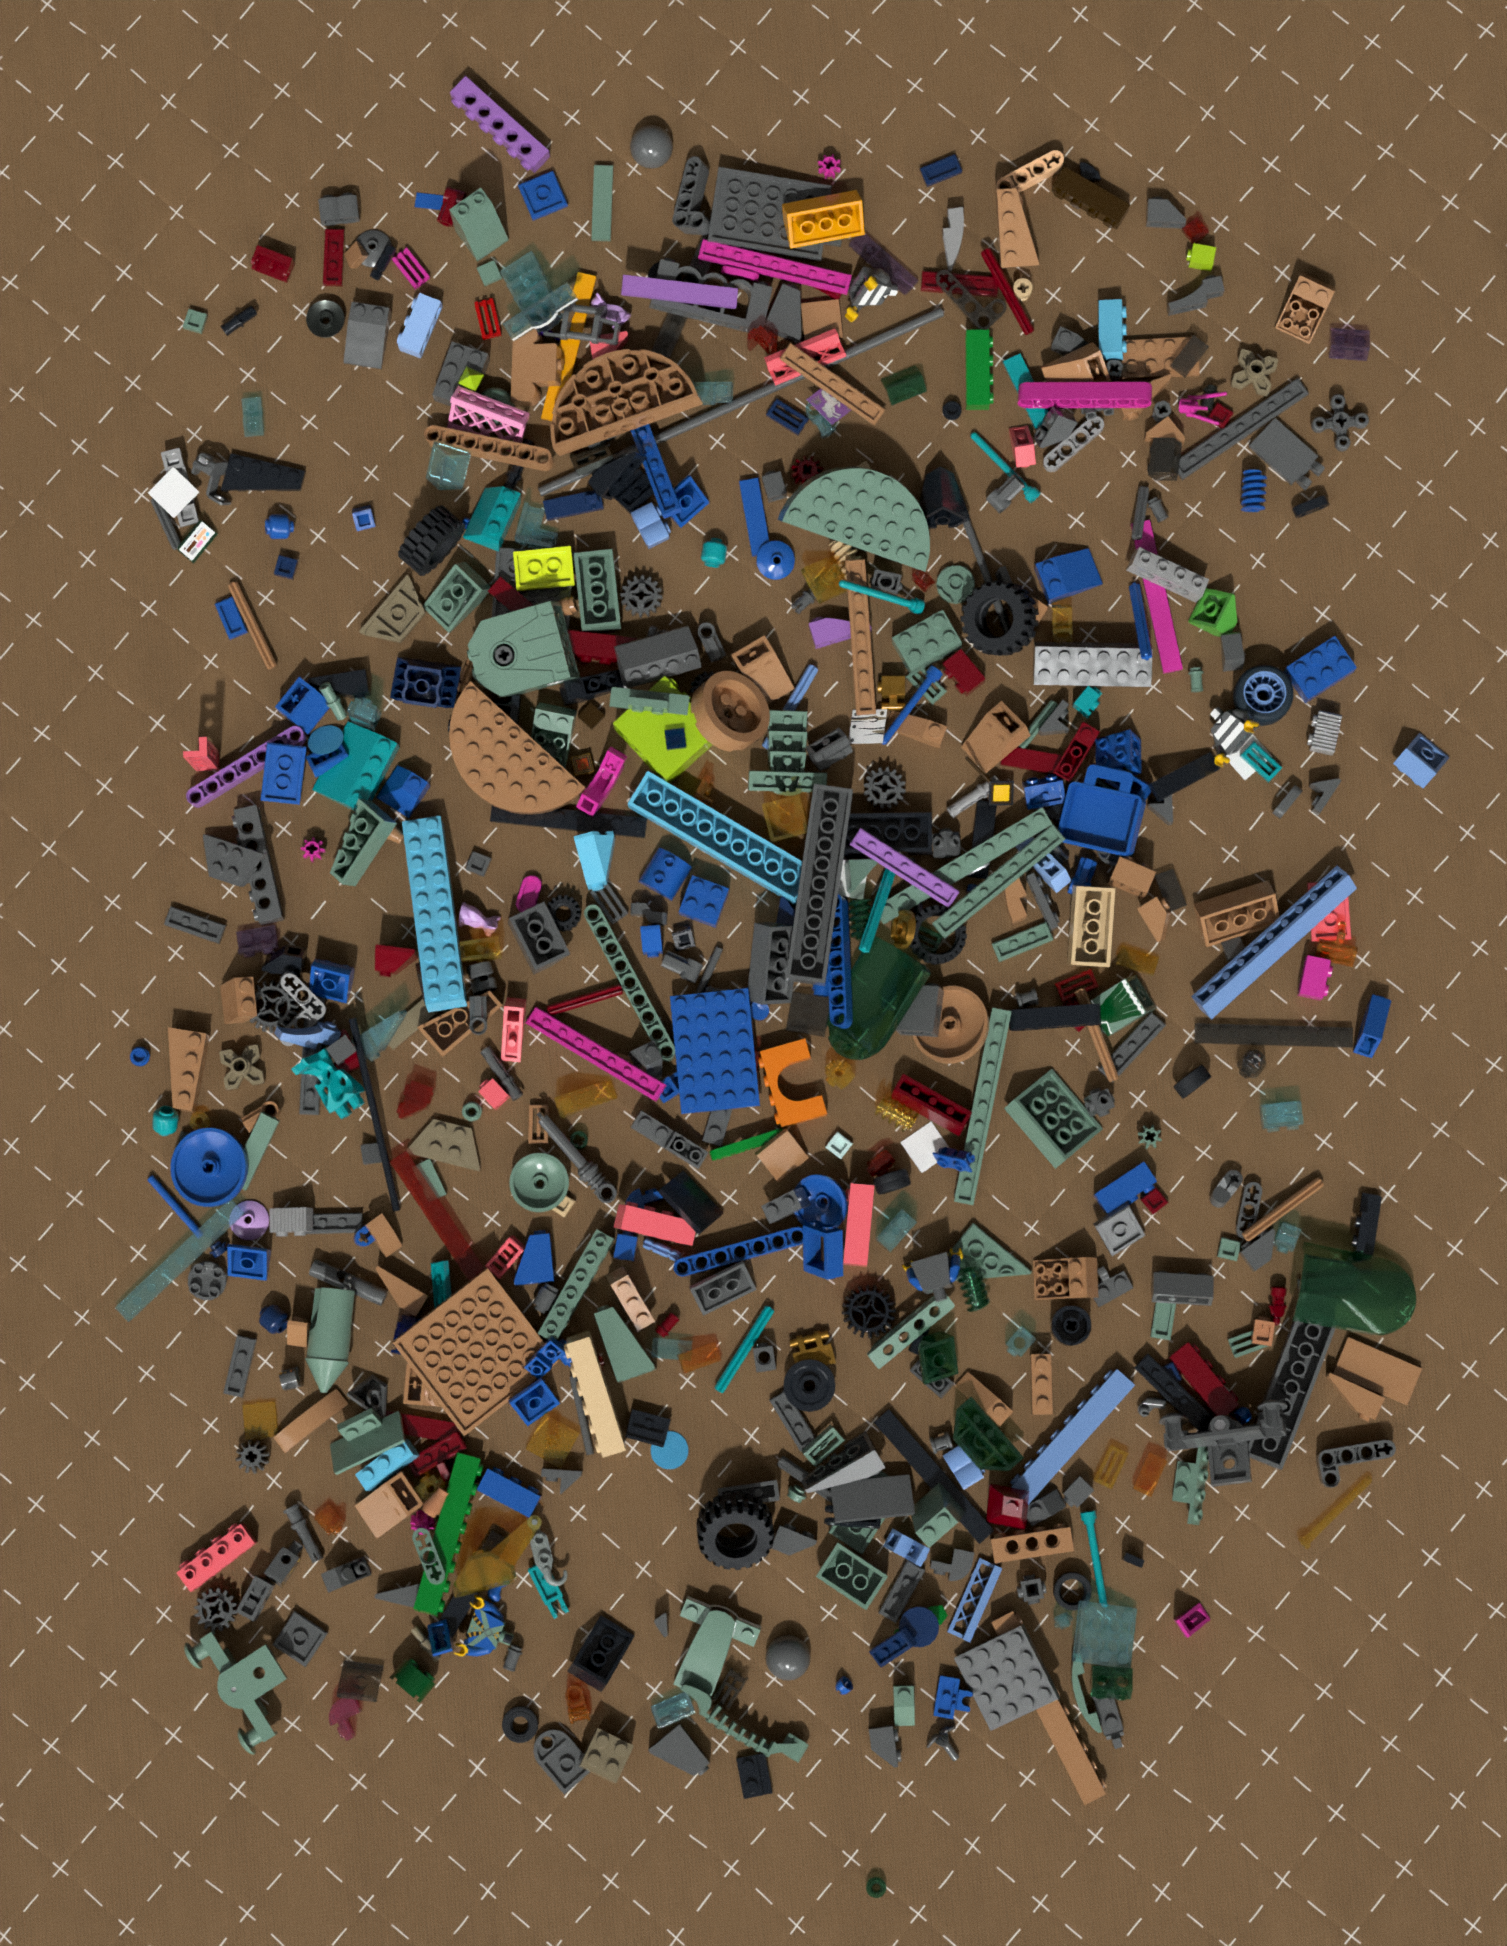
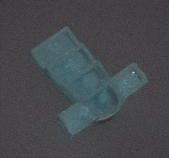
M532 251L499 271L507 284L506 286L513 295V299L522 311L503 323L513 341H516L534 328L538 332H546L552 329L562 318L560 312L578 301L568 282L552 291L546 275Z

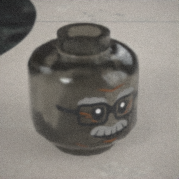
M1257 1049L1246 1050L1237 1062L1239 1074L1246 1079L1257 1078L1266 1067L1264 1054Z

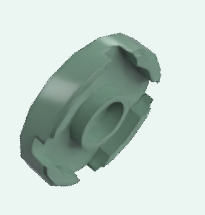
M948 566L941 571L937 578V592L948 603H964L967 596L973 594L972 590L975 587L974 576L963 566Z

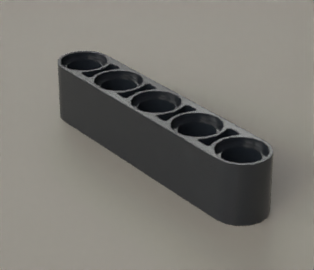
M1100 1004L1009 1010L1012 1011L1009 1031L1101 1025Z

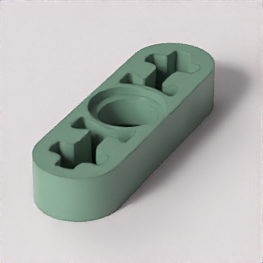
M416 1529L412 1539L430 1583L439 1585L445 1580L446 1574L432 1537L427 1529ZM422 1532L423 1535L427 1534L425 1542L426 1545L431 1543V1547H425L420 1551L419 1547H423L420 1540L416 1541V1538ZM426 1551L434 1552L435 1558L433 1561L426 1562L423 1559ZM438 1562L439 1565H436L435 1568L437 1572L442 1574L439 1576V1580L436 1581L435 1578L431 1579L433 1575L432 1568L430 1567L427 1570L426 1566H432Z

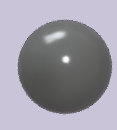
M647 125L634 133L630 142V151L633 159L640 166L654 169L663 166L670 159L673 143L666 130L656 125Z
M783 1635L774 1639L768 1646L765 1657L769 1671L775 1677L786 1681L801 1677L807 1671L811 1658L806 1643L793 1635Z

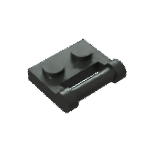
M605 441L601 442L599 446L577 455L575 453L569 455L578 476L588 474L592 470L614 461Z

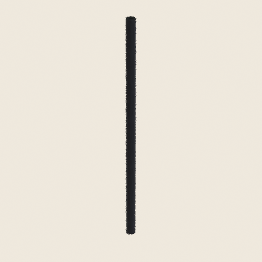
M357 1018L349 1019L391 1205L393 1212L401 1210Z

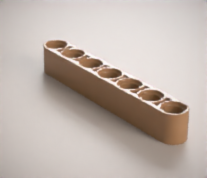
M436 425L428 426L424 431L428 444L435 449L541 471H549L554 466V459L546 448ZM438 434L436 439H431L433 435ZM452 438H457L454 443H449ZM470 442H475L473 446L467 447ZM488 446H493L491 450L485 451ZM511 449L509 454L504 455L506 450ZM530 453L529 457L522 458L524 454ZM543 457H548L546 462H540Z

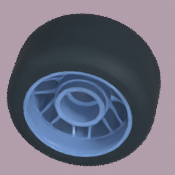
M1257 665L1246 670L1238 679L1233 691L1235 708L1249 711L1255 722L1259 723V726L1278 722L1286 715L1293 701V686L1290 679L1282 670L1271 665ZM1258 693H1264V694H1266L1267 700H1266V701L1260 700V699L1257 697V694H1258Z

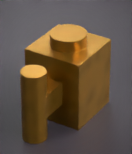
M882 676L881 682H878V693H881V699H889V703H882L881 709H887V711L903 710L905 703H897V699H905V676Z

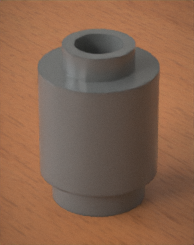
M546 1283L544 1287L540 1288L533 1301L535 1304L534 1309L543 1314L546 1311L550 1312L558 1298L559 1290Z

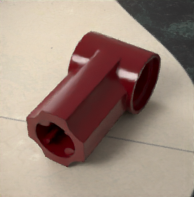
M448 186L443 196V205L437 222L446 227H453L454 224L449 209L464 200L467 193Z

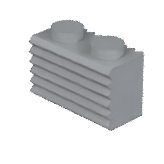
M1321 710L1318 711L1317 715H1313L1311 726H1314L1313 734L1309 733L1307 745H1310L1309 751L1330 756L1334 754L1342 715Z
M270 1208V1232L276 1233V1237H287L288 1233H294V1236H306V1232H313V1208Z

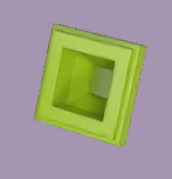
M466 367L458 384L476 392L484 374Z

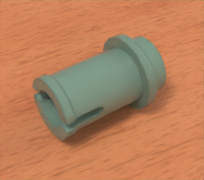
M1201 667L1190 668V672H1188L1191 680V692L1204 691L1202 674L1204 672L1201 670Z

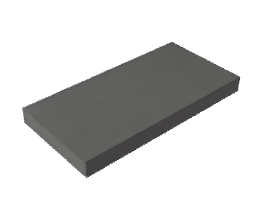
M910 1475L862 1479L830 1487L835 1523L915 1515Z

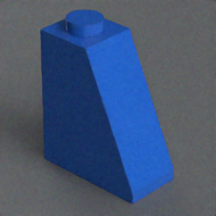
M1372 994L1367 1004L1353 1053L1369 1058L1373 1057L1383 1037L1391 1000Z
M546 1230L534 1231V1235L529 1236L514 1279V1285L516 1286L555 1282L551 1234H546Z

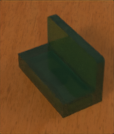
M916 366L881 379L891 405L927 392L923 376Z

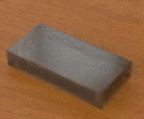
M1193 335L1170 367L1186 378L1208 350L1209 346Z
M1173 869L1154 876L1162 898L1165 897L1170 904L1169 909L1171 912L1187 906Z

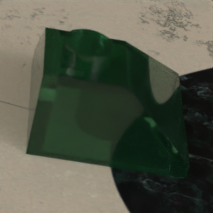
M943 1331L924 1336L918 1345L923 1384L926 1385L959 1374L954 1336Z

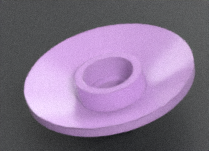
M244 1201L232 1210L230 1226L234 1234L239 1238L254 1240L266 1232L269 1226V1215L265 1207L260 1203ZM247 1216H250L252 1218V1221L249 1224L245 1222V1218Z

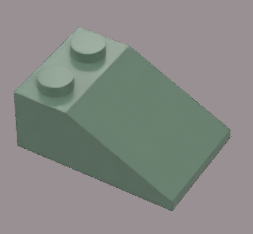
M466 562L456 563L424 603L423 608L450 633L484 600L491 586Z

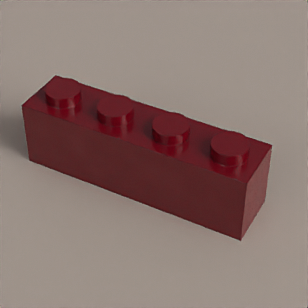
M568 630L575 658H580L582 662L597 660L605 665H610L611 662L617 663L614 646L637 640V638Z
M905 1074L901 1076L891 1095L893 1100L957 1136H960L972 1114L971 1111Z
M1186 1342L1168 1358L1215 1416L1229 1414L1239 1405L1237 1403L1238 1397L1232 1390L1228 1392L1224 1387L1226 1382L1219 1374L1216 1376L1212 1372L1213 1366L1207 1359L1203 1360L1199 1356L1200 1350L1194 1343L1190 1345L1189 1342Z

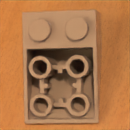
M1302 272L1275 328L1310 344L1337 288Z
M1093 342L1041 366L1046 382H1111L1101 350Z
M765 635L731 655V660L739 673L750 679L760 689L768 705L795 689Z
M1001 701L983 717L961 748L987 773L1030 737L1027 726Z
M1079 1257L1033 1260L1035 1300L1099 1298L1097 1258Z
M407 1364L403 1404L441 1407L410 1365Z
M401 1471L356 1504L355 1508L376 1539H378L421 1509L425 1501L406 1473Z

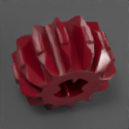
M803 456V462L796 459L797 465H792V470L795 472L791 473V477L796 478L795 484L802 482V485L811 477L824 471V468L819 466V460L813 462V456L809 460L806 459V456ZM807 469V471H808V469H810V470H811V474L808 475V473H807V474L805 475V474H804V470Z

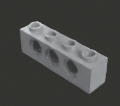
M1141 547L1132 554L1126 569L1195 603L1203 596L1209 579Z

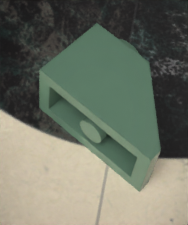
M913 1684L893 1685L895 1726H915Z

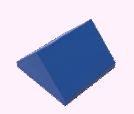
M690 475L674 487L682 512L670 517L680 528L709 504V501Z
M228 1244V1276L267 1281L271 1250Z
M543 1378L538 1379L508 1400L527 1426L560 1404Z

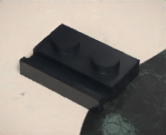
M638 469L613 498L631 515V512L642 505L654 492L648 476Z
M632 1409L625 1437L664 1448L671 1419Z
M764 1753L736 1758L743 1798L747 1799L772 1794Z

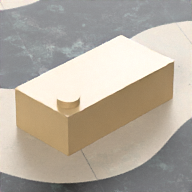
M1072 886L1067 964L1110 967L1115 888Z

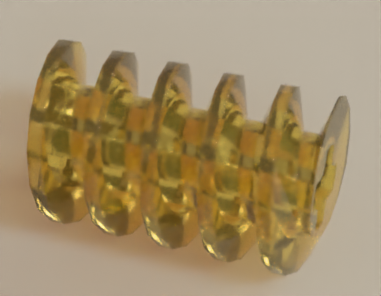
M884 1095L874 1115L878 1116L882 1113V1120L889 1117L888 1124L896 1121L895 1128L903 1125L902 1132L908 1129L910 1131L920 1113L917 1112L915 1115H912V1108L905 1111V1104L899 1108L898 1100L892 1104V1097L890 1096L885 1100Z

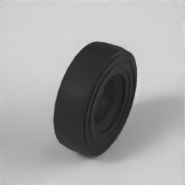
M525 1706L511 1708L505 1714L502 1721V1729L505 1736L516 1743H524L531 1740L537 1733L539 1725L536 1714ZM520 1716L528 1721L527 1730L521 1733L515 1731L512 1725L513 1720Z

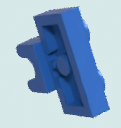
M940 1675L933 1716L953 1719L955 1709L970 1712V1707L962 1704V1699L966 1696L972 1697L973 1692L958 1689L959 1678Z

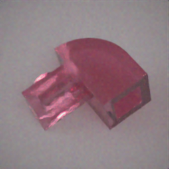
M355 1693L335 1702L329 1712L330 1726L338 1723V1733L346 1741L355 1737L348 1718L362 1711Z

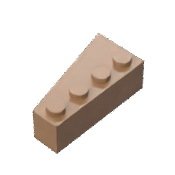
M995 189L1000 267L1040 265L1017 189Z
M491 991L480 995L487 996V1019L503 1007ZM469 1001L466 1007L454 1008L417 1027L442 1057L447 1055L472 1033L469 1027ZM474 1022L473 1029L476 1030L483 1022Z
M168 1027L172 1105L176 1110L196 1113L210 1036L206 1033Z

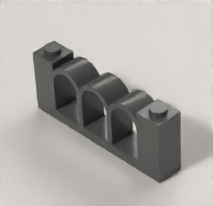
M670 258L660 259L656 279L676 281L679 276L688 275L697 284L711 281L718 283L722 287L744 290L748 295L745 319L723 314L725 309L723 307L719 308V312L699 308L697 307L698 304L691 306L665 300L651 299L649 308L761 336L773 287L768 286L765 282H757L751 286L749 282L740 279L731 281L728 284L727 280L718 273H709L701 277V274L691 266H684L678 269L679 263H675V260Z

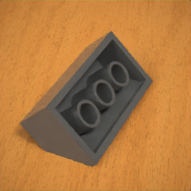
M688 626L614 646L621 680L627 688L662 679L664 676L670 677L701 668L698 649Z
M773 922L754 923L748 981L750 1001L761 1005L792 1003L794 982L786 981L793 925Z

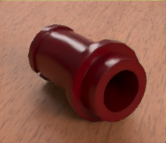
M670 1312L660 1325L657 1324L655 1331L663 1338L669 1336L670 1330L680 1320Z

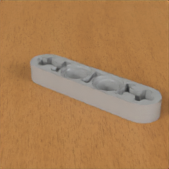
M1096 416L1094 419L1084 422L1070 434L1068 439L1063 440L1044 457V469L1048 472H1055L1103 431V419ZM1091 422H1098L1099 429L1094 428L1089 434L1088 430L1092 427ZM1078 433H1083L1086 436V441L1080 443L1076 441L1075 436ZM1063 446L1071 447V454L1064 455L1061 452ZM1057 452L1060 458L1056 460V466H1048V459L1054 460L1057 457V454H1055Z

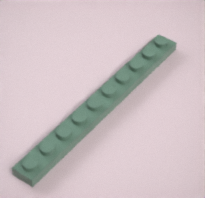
M1042 807L934 871L932 874L951 885L1049 827L1052 823ZM911 885L887 899L881 917L883 925L898 917L900 910H909L931 896Z
M997 1008L991 1009L989 1032L984 1044L971 1110L972 1114L963 1150L971 1152L975 1156V1160L969 1165L972 1173L959 1171L954 1202L974 1205L1012 1011Z

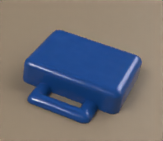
M1090 765L1087 768L1084 783L1072 782L1069 784L1058 831L1065 838L1063 843L1119 856L1130 857L1133 855L1146 801L1143 797L1130 794L1133 783V775L1130 772ZM1097 777L1120 782L1119 791L1095 786Z

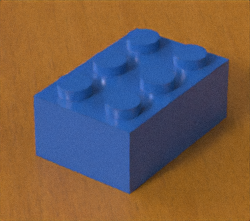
M1333 636L1287 666L1284 673L1288 676L1293 687L1306 704L1352 674L1357 667L1336 636Z

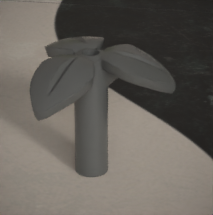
M948 1726L940 1729L938 1734L932 1735L926 1747L929 1748L935 1742L945 1749L953 1761H956L959 1755L950 1744L947 1734L951 1730L956 1729V1727Z

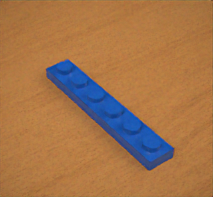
M650 424L631 430L638 452L647 457L643 465L663 518L665 519L682 512Z

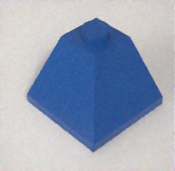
M397 765L376 798L407 818H410L430 788V785L418 775Z

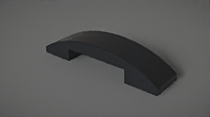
M977 801L972 849L993 837L997 806H989V801ZM990 862L968 874V877L988 878Z

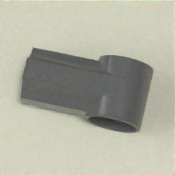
M1013 474L1000 488L995 489L986 500L1000 514L1012 503L1011 500L1025 485Z
M707 622L702 623L698 628L699 639L705 648L710 662H716L724 658L726 653L715 632L714 626ZM709 628L712 631L711 636H702V630Z
M667 951L661 967L679 974L681 978L689 982L695 983L703 965L690 958L685 959L673 952Z
M470 996L469 1027L473 1034L482 1035L488 1027L487 996ZM476 1021L484 1023V1029L480 1032L473 1029V1024Z

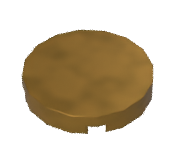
M903 909L898 912L899 916L893 919L891 926V939L895 942L893 945L899 949L909 947L916 930V920L913 912Z

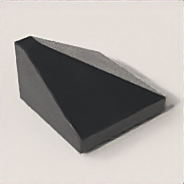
M690 924L672 932L676 951L695 946Z

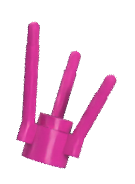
M1227 392L1196 396L1188 395V398L1180 399L1179 412L1186 414L1187 417H1194L1219 425L1218 421L1195 414L1197 410H1208L1207 406L1198 405V402L1195 400L1226 396Z

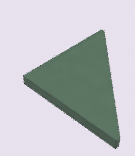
M974 1223L952 1248L954 1253H957L959 1248H961L963 1253L959 1273L955 1281L1028 1275L1032 1273L1030 1269Z

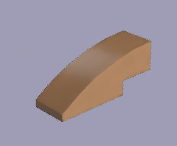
M1018 878L1004 890L1006 908L1012 925L1027 918L1021 900L1026 898V892Z

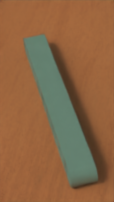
M597 905L587 906L584 910L585 919L650 1040L655 1042L662 1060L672 1061L676 1056L675 1047L604 914ZM591 910H596L599 912V915L596 919H590L588 917V914ZM599 928H607L608 933L605 936H599L597 934ZM610 944L616 945V952L608 953L606 951L607 946ZM619 961L626 963V968L622 971L615 968ZM629 978L636 981L632 988L625 986V981ZM641 995L645 998L642 1005L634 1003L636 996ZM652 1013L654 1019L651 1022H645L643 1020L644 1014ZM655 1030L663 1032L661 1039L657 1040L652 1037ZM665 1047H670L673 1050L672 1054L668 1057L662 1055V1049Z

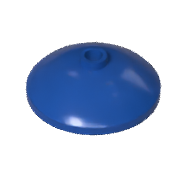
M814 1174L802 1179L795 1189L803 1187L811 1205L794 1213L798 1221L802 1225L810 1224L812 1220H821L824 1224H832L835 1228H838L847 1214V1198L842 1187L833 1178L823 1174Z

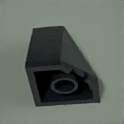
M938 467L928 473L919 501L928 529H935L937 525H948V528H954L970 520V515L954 473L942 467Z

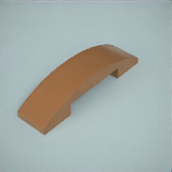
M335 1389L273 1438L286 1454L299 1444L301 1440L349 1404L338 1389Z

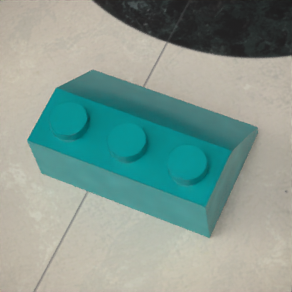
M504 486L485 488L463 538L499 552L521 504V493Z

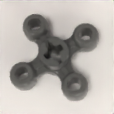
M1335 394L1330 399V407L1334 411L1333 417L1329 419H1324L1323 417L1314 418L1311 423V429L1315 433H1322L1326 429H1331L1337 435L1334 444L1335 448L1340 452H1344L1351 443L1346 434L1347 429L1350 427L1364 429L1369 423V417L1366 413L1362 412L1353 417L1348 416L1344 412L1345 397L1341 394ZM1338 419L1341 423H1343L1342 427L1340 426V423L1337 422ZM1316 423H1320L1322 426L1318 427Z

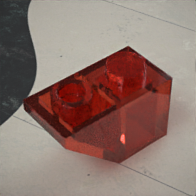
M411 1080L410 1084L405 1086L403 1095L406 1096L403 1103L400 1102L396 1111L399 1114L398 1118L405 1120L428 1109L435 1089Z

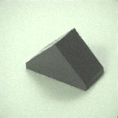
M1240 632L1220 634L1223 672L1242 670L1245 657Z

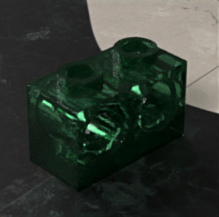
M1092 1666L1090 1697H1096L1097 1699L1116 1698L1120 1701L1131 1699L1133 1668ZM1097 1682H1103L1106 1685L1101 1686ZM1118 1683H1123V1684H1125L1126 1686H1125V1687H1120V1686L1118 1685Z

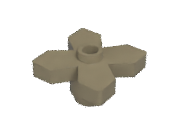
M1241 349L1238 363L1243 370L1234 374L1231 387L1242 390L1252 383L1256 394L1267 397L1272 384L1266 375L1275 372L1278 359L1267 356L1262 360H1258L1252 351Z
M258 1045L246 1046L241 1056H238L231 1049L219 1052L221 1063L231 1069L224 1077L226 1090L238 1089L244 1078L253 1086L265 1083L263 1071L253 1066L261 1057ZM245 1064V1068L240 1071L239 1067Z

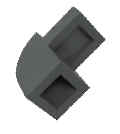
M954 1548L951 1564L931 1560L930 1569H934L933 1573L945 1575L946 1572H949V1581L960 1580L971 1570L974 1552Z

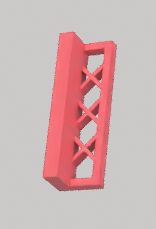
M836 329L794 345L811 358L821 357L817 362L823 366L846 357ZM836 348L840 351L836 354H829L831 350ZM786 349L764 357L768 372L775 386L801 375L779 360ZM785 372L784 375L776 378L775 373Z
M199 737V751H183V757L195 771L219 770V751L207 737Z

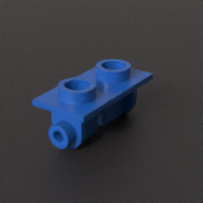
M943 1147L939 1149L938 1153H932L939 1166L953 1168L960 1172L967 1171L972 1173L969 1165L974 1162L975 1156L971 1152L960 1150L958 1153L956 1149Z

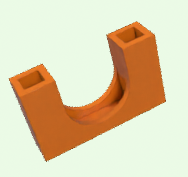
M805 1038L760 1051L761 1056L757 1057L760 1068H764L766 1072L763 1079L765 1086H770L772 1094H769L768 1097L771 1106L775 1105L777 1113H774L777 1125L781 1124V1128H786L827 1116L822 1095L802 1101H792L783 1096L778 1088V1078L783 1069L789 1065L811 1059Z

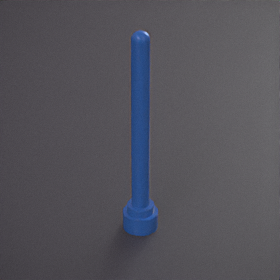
M932 665L928 668L925 676L926 679L886 731L883 743L881 744L886 745L930 685L940 680L943 673Z

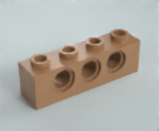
M1065 1523L1053 1525L1054 1529L1046 1530L1044 1526L1033 1528L1034 1532L1026 1533L1025 1530L1013 1531L1014 1535L1006 1536V1533L994 1534V1538L990 1539L994 1563L1074 1551L1070 1527H1065ZM1049 1534H1054L1057 1538V1542L1052 1546L1046 1543V1537ZM1030 1537H1034L1037 1540V1545L1033 1549H1029L1026 1545V1541ZM1010 1540H1014L1017 1543V1549L1013 1552L1008 1551L1006 1548V1544Z

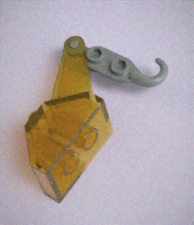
M537 1515L530 1516L529 1519L491 1551L485 1553L484 1550L472 1552V1555L452 1586L454 1597L458 1598L513 1584L517 1578L514 1565L529 1543L534 1562L543 1573L546 1582L552 1586L564 1584L568 1577L567 1570L563 1571V1577L559 1580H555L552 1577L553 1557L548 1538L544 1532L540 1531L542 1523L540 1517Z

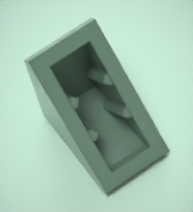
M873 859L848 860L844 864L846 889L849 894L855 890L878 862Z

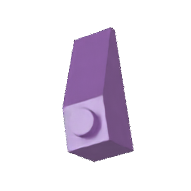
M817 617L809 623V630L815 649L851 639L850 621Z

